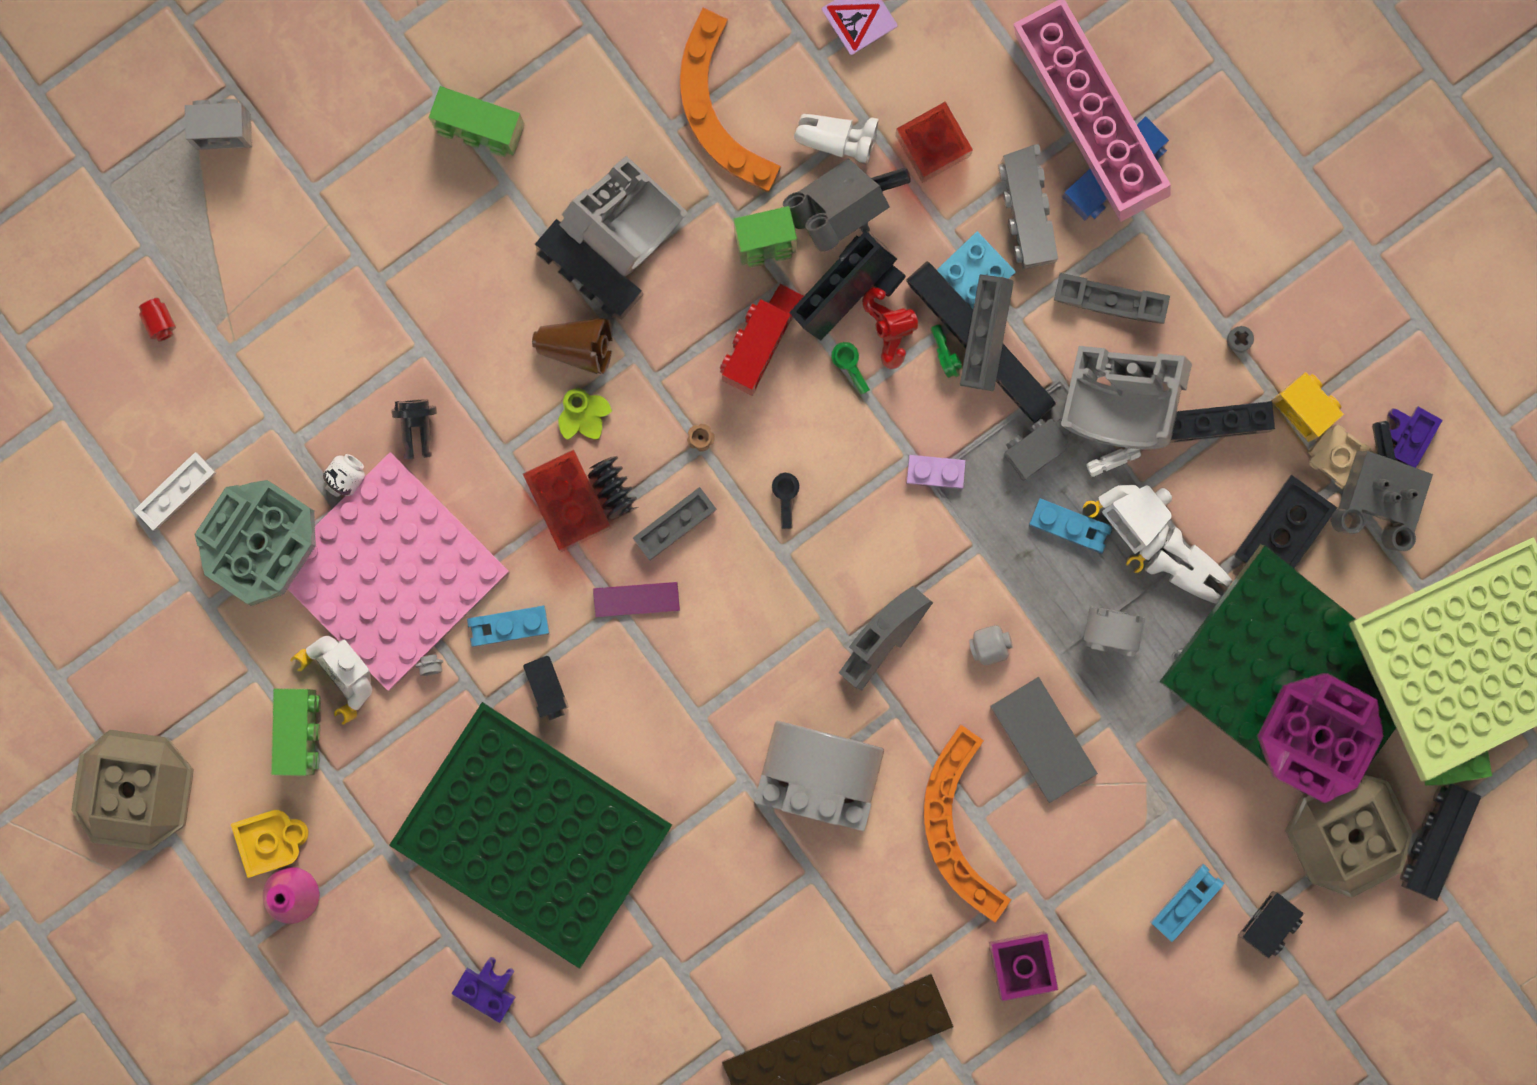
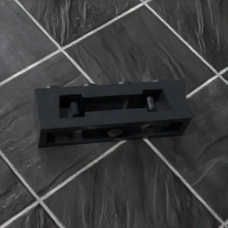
M1272 401L1177 411L1170 443L1269 433L1275 430Z

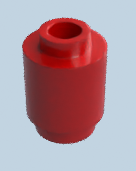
M159 298L150 299L138 307L140 310L139 316L150 339L157 338L158 342L174 335L172 331L176 328V325L165 303H161Z

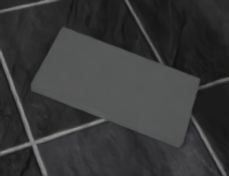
M1039 677L990 706L1049 803L1098 774Z

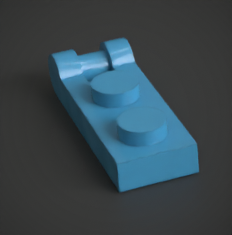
M1041 498L1038 500L1029 523L1030 526L1099 553L1104 552L1106 547L1104 541L1113 529L1112 526L1106 523L1096 521ZM1089 528L1096 530L1093 540L1085 537Z
M545 605L467 619L468 627H471L473 637L470 638L471 647L550 634ZM490 624L492 635L484 636L482 625Z
M1204 864L1196 869L1187 882L1150 921L1171 942L1177 938L1224 885V882L1219 877L1215 879L1209 873L1210 869ZM1200 881L1207 886L1204 893L1196 887Z

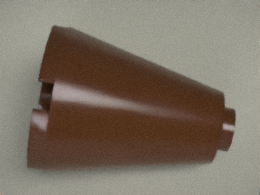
M603 318L540 326L538 331H535L533 334L532 346L536 348L539 355L594 374H604L609 366L612 350H607L608 341H613L612 326L610 320Z

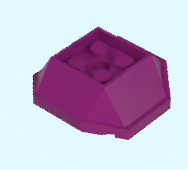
M1325 673L1283 685L1258 734V739L1272 776L1324 803L1356 789L1383 738L1377 700ZM1321 729L1322 737L1319 741L1315 742V734Z

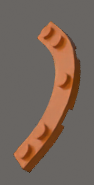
M702 8L685 45L681 62L680 90L687 121L699 144L719 166L742 181L769 193L781 166L754 154L737 143L721 125L713 109L708 89L709 67L728 19L706 8Z
M960 724L938 756L929 776L924 798L923 818L925 834L934 862L947 883L967 903L996 923L1012 899L985 881L970 866L959 848L953 827L952 804L958 781L967 764L984 742V740Z

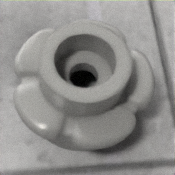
M428 655L421 657V663L416 664V668H419L420 676L441 673V664L444 662L441 659H437V655Z

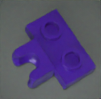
M1419 406L1415 408L1411 417L1398 409L1392 408L1388 412V417L1396 424L1394 430L1390 429L1392 443H1395L1393 447L1395 459L1398 462L1416 468L1443 420Z
M490 957L480 974L467 967L451 994L500 1023L516 998L504 990L514 974V970L509 968L504 975H496L493 971L496 959Z

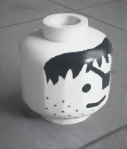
M349 454L336 456L323 473V479L327 484L326 490L336 497L340 495H353L365 478L364 465L357 458Z

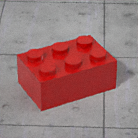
M761 299L757 305L752 303L745 317V322L748 323L745 330H738L732 342L735 349L732 355L726 354L719 368L722 373V381L753 396L790 323L791 314Z

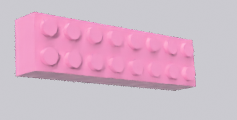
M1058 0L1014 23L1015 37L1120 222L1171 196V184L1066 1Z

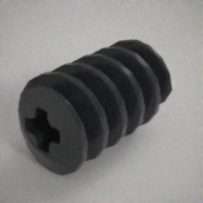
M617 456L594 464L589 468H593V470L587 475L589 479H598L592 485L594 489H603L597 497L598 499H607L602 505L603 510L612 509L607 515L608 520L619 518L639 508L632 507L637 497H627L632 487L622 486L628 479L627 476L618 477L617 475L623 467H613V463L618 459Z

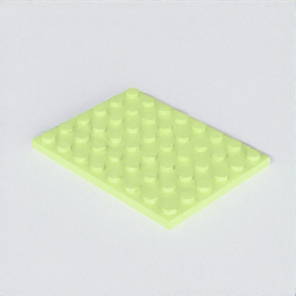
M1534 537L1349 623L1421 782L1429 780L1537 726V543Z

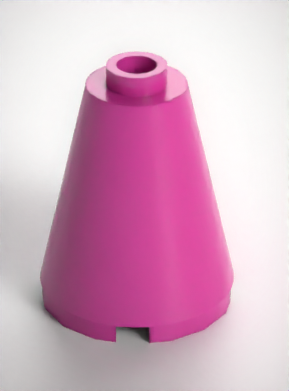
M286 867L277 870L268 878L263 888V903L267 912L277 921L286 924L299 923L310 917L315 911L320 897L318 883L313 876L297 867Z

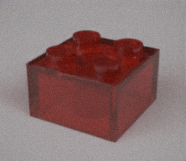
M946 101L896 128L895 136L922 183L972 155L973 149Z

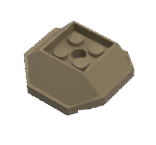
M109 730L80 753L71 811L92 843L152 850L186 825L194 769L168 737ZM127 782L132 783L135 787V794L131 798L126 797L123 793V787Z
M1364 774L1356 789L1334 797V799L1326 803L1306 793L1301 795L1292 820L1285 830L1308 880L1315 885L1349 897H1354L1402 873L1413 833L1390 783ZM1358 829V837L1353 841H1349L1348 835L1350 831Z

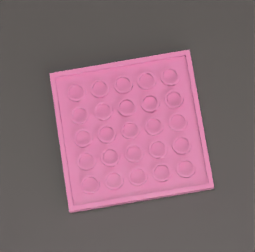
M390 452L365 476L353 495L345 496L315 526L316 547L288 590L338 641L345 640L368 667L370 673L390 691L420 661V658L424 657L509 571Z

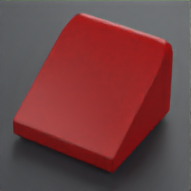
M780 283L769 304L789 313L804 295Z

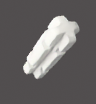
M1121 448L1100 457V460L1095 459L1088 462L1087 469L1089 474L1094 477L1103 473V470L1108 471L1127 463V460L1132 461L1139 458L1141 451L1140 449L1125 448L1122 450Z

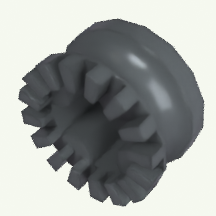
M1238 326L1232 329L1227 338L1228 346L1234 352L1240 353L1248 350L1254 342L1252 331L1245 326ZM1236 332L1239 335L1243 333L1247 335L1245 339L1246 346L1242 343L1237 346L1234 343L1236 340L1234 334Z

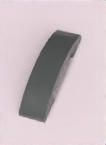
M1065 273L1059 274L1054 301L1077 308L1160 324L1165 323L1170 300L1169 295L1145 290L1141 292L1093 282L1084 277Z

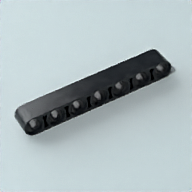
M926 261L906 279V282L966 348L973 309L936 268ZM1003 344L996 383L1032 422L1036 423L1056 405V402Z

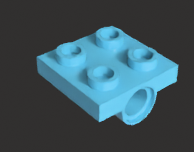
M978 231L937 269L972 308H974L980 274L1010 279L1016 273Z

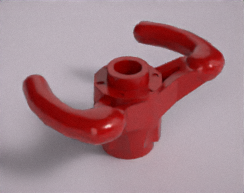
M870 288L863 296L862 305L865 312L869 313L877 321L875 324L876 332L880 338H883L884 345L881 361L884 367L888 369L899 368L904 362L906 351L902 348H897L902 337L912 335L913 331L918 329L916 314L912 309L906 310L902 308L893 311L874 302V298L883 300L886 297V292L880 288Z

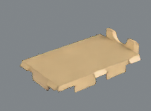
M1338 424L1322 433L1318 441L1307 453L1312 456L1309 460V465L1316 470L1319 469L1335 481L1338 487L1343 489L1345 488L1356 451H1373L1365 443L1362 444L1352 435L1346 433V429Z

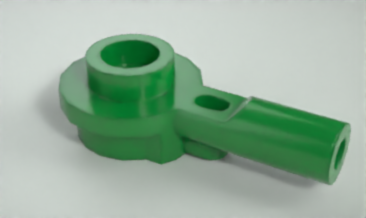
M941 325L933 326L930 330L938 346L936 350L943 371L948 378L960 376L959 370L963 366L956 353L951 355Z
M850 342L838 343L831 352L833 364L839 369L847 370L860 395L868 392L870 388L856 365L859 360L858 349Z

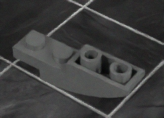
M913 586L897 596L864 627L851 643L849 648L854 652L841 668L839 674L855 688L862 691L894 646L902 647L933 602Z

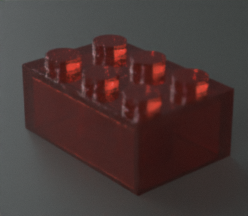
M575 450L569 451L523 473L560 552H564L612 529Z

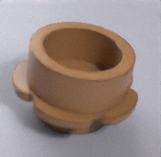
M706 424L694 425L688 431L689 437L687 442L692 449L696 448L700 452L706 451L714 443L715 435ZM702 435L704 437L703 440H699L698 436Z

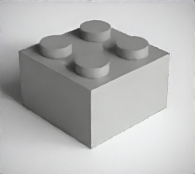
M223 99L221 104H210L206 100L193 101V105H185L186 140L196 150L252 147L251 114L236 99Z

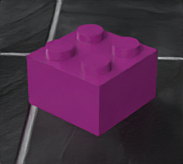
M1045 931L989 942L999 998L1002 1001L1058 990L1048 934Z

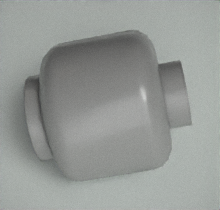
M998 625L976 630L973 634V639L969 640L974 660H979L985 666L1007 660L1009 655L1008 649L1013 648L1009 632L1003 633V630Z

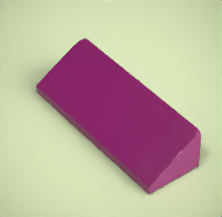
M678 582L593 588L596 617L680 611Z

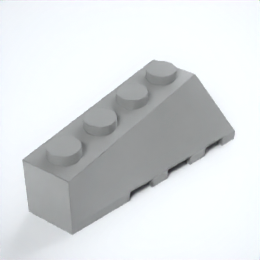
M1039 144L1006 154L1002 158V164H998L1000 180H1005L1007 191L1003 192L1006 208H1011L1012 218L1009 219L1011 235H1016L1018 246H1014L1015 259L1017 263L1021 262L1022 269L1054 264L1058 260L1052 221L1047 219V215H1050L1049 200L1046 193H1042L1045 179L1044 170L1041 166H1037L1036 162L1037 155L1041 154Z

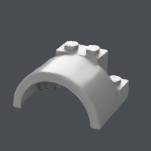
M626 156L613 166L609 173L589 190L585 189L571 201L562 213L564 219L559 225L578 243L585 241L622 276H627L658 248L687 215V211ZM626 195H628V196L626 197V199L619 205V203L622 201V199H623Z
M1079 346L1061 425L1074 434L1108 445L1132 449H1159L1166 447L1171 441L1181 391L1187 389L1192 363L1185 356L1158 353V356L1155 357L1108 352L1105 348ZM1106 377L1111 382V386L1099 383L1097 379Z
M776 721L754 803L815 820L865 831L884 749L817 730ZM778 780L788 782V788L780 785ZM845 797L854 799L852 803H843Z

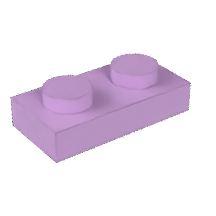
M909 455L906 484L963 489L965 460Z

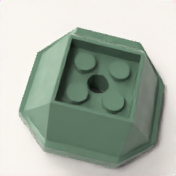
M268 480L225 487L194 534L200 551L204 575L251 606L284 595L316 547L314 510ZM265 539L264 546L258 549L260 541Z

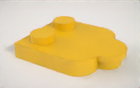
M281 810L268 811L231 824L247 878L292 864L298 858L299 846L306 842L309 835L308 827L303 821L290 819Z

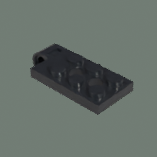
M1290 475L1233 556L1246 564L1261 544L1269 548L1292 568H1295L1338 507L1296 477ZM1294 506L1301 507L1304 510L1305 517L1303 521L1295 522L1291 519L1290 511ZM1283 529L1288 533L1289 539L1285 545H1279L1275 542L1274 533L1276 530Z

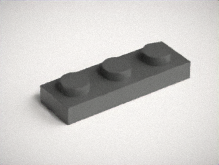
M699 487L639 532L633 539L650 561L717 509Z

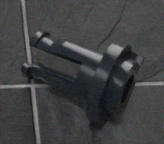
M429 400L395 401V407L391 410L392 418L401 419L402 442L406 452L404 459H414L411 427H420L422 456L424 458L431 457L432 452L429 451L431 440L429 416L437 414L436 406H429Z

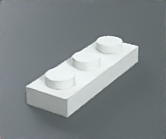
M195 452L134 511L153 531H156L202 488L216 472Z

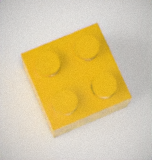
M1305 372L1292 381L1271 401L1301 435L1310 442L1324 433L1344 414L1340 410L1342 406L1338 400L1332 395L1328 397L1321 389L1323 385L1315 375L1311 374L1309 376Z

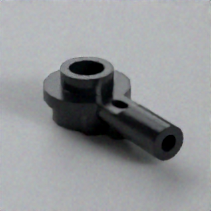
M786 472L780 473L772 481V491L781 502V529L793 528L792 499L798 494L800 487L796 476Z

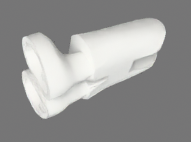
M802 114L794 134V139L804 146L839 157L847 155L860 163L868 164L876 138L879 119L869 118L862 129L855 130L852 129L853 120Z
M1173 527L1167 534L1162 548L1182 560L1178 564L1165 552L1159 550L1150 559L1145 571L1152 575L1162 571L1170 573L1169 582L1199 598L1217 604L1222 596L1204 583L1208 577H1211L1215 582L1228 588L1232 583V579L1211 557L1196 545L1191 546L1189 549L1183 543L1181 530Z

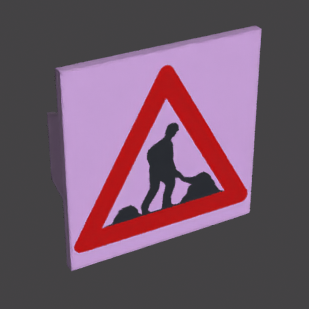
M834 0L821 8L850 55H853L898 27L882 0Z

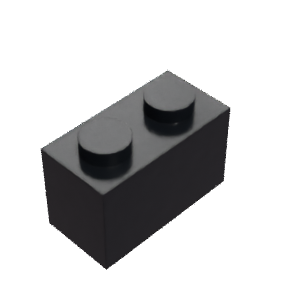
M1272 891L1238 936L1267 958H1270L1272 955L1277 956L1284 948L1285 942L1283 940L1289 932L1294 934L1303 923V920L1300 918L1304 913L1278 892Z

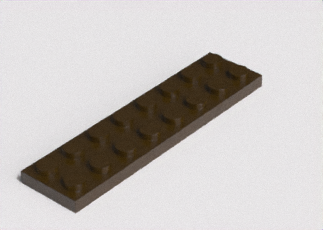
M930 973L723 1060L722 1064L731 1085H817L954 1026L935 980Z

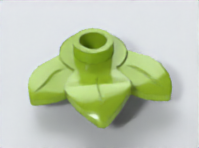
M580 388L571 389L565 394L563 399L565 409L558 419L559 428L566 440L572 438L578 431L588 438L598 440L603 429L601 417L612 412L611 406L600 395H589ZM581 398L583 401L582 406L579 408L573 407V399Z

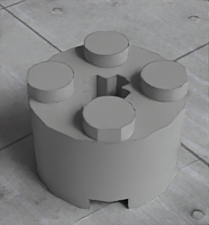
M1090 606L1083 639L1086 641L1085 646L1107 652L1108 647H1113L1112 651L1135 657L1136 651H1139L1145 617L1139 615L1131 616L1126 614V612L1105 608L1097 609Z

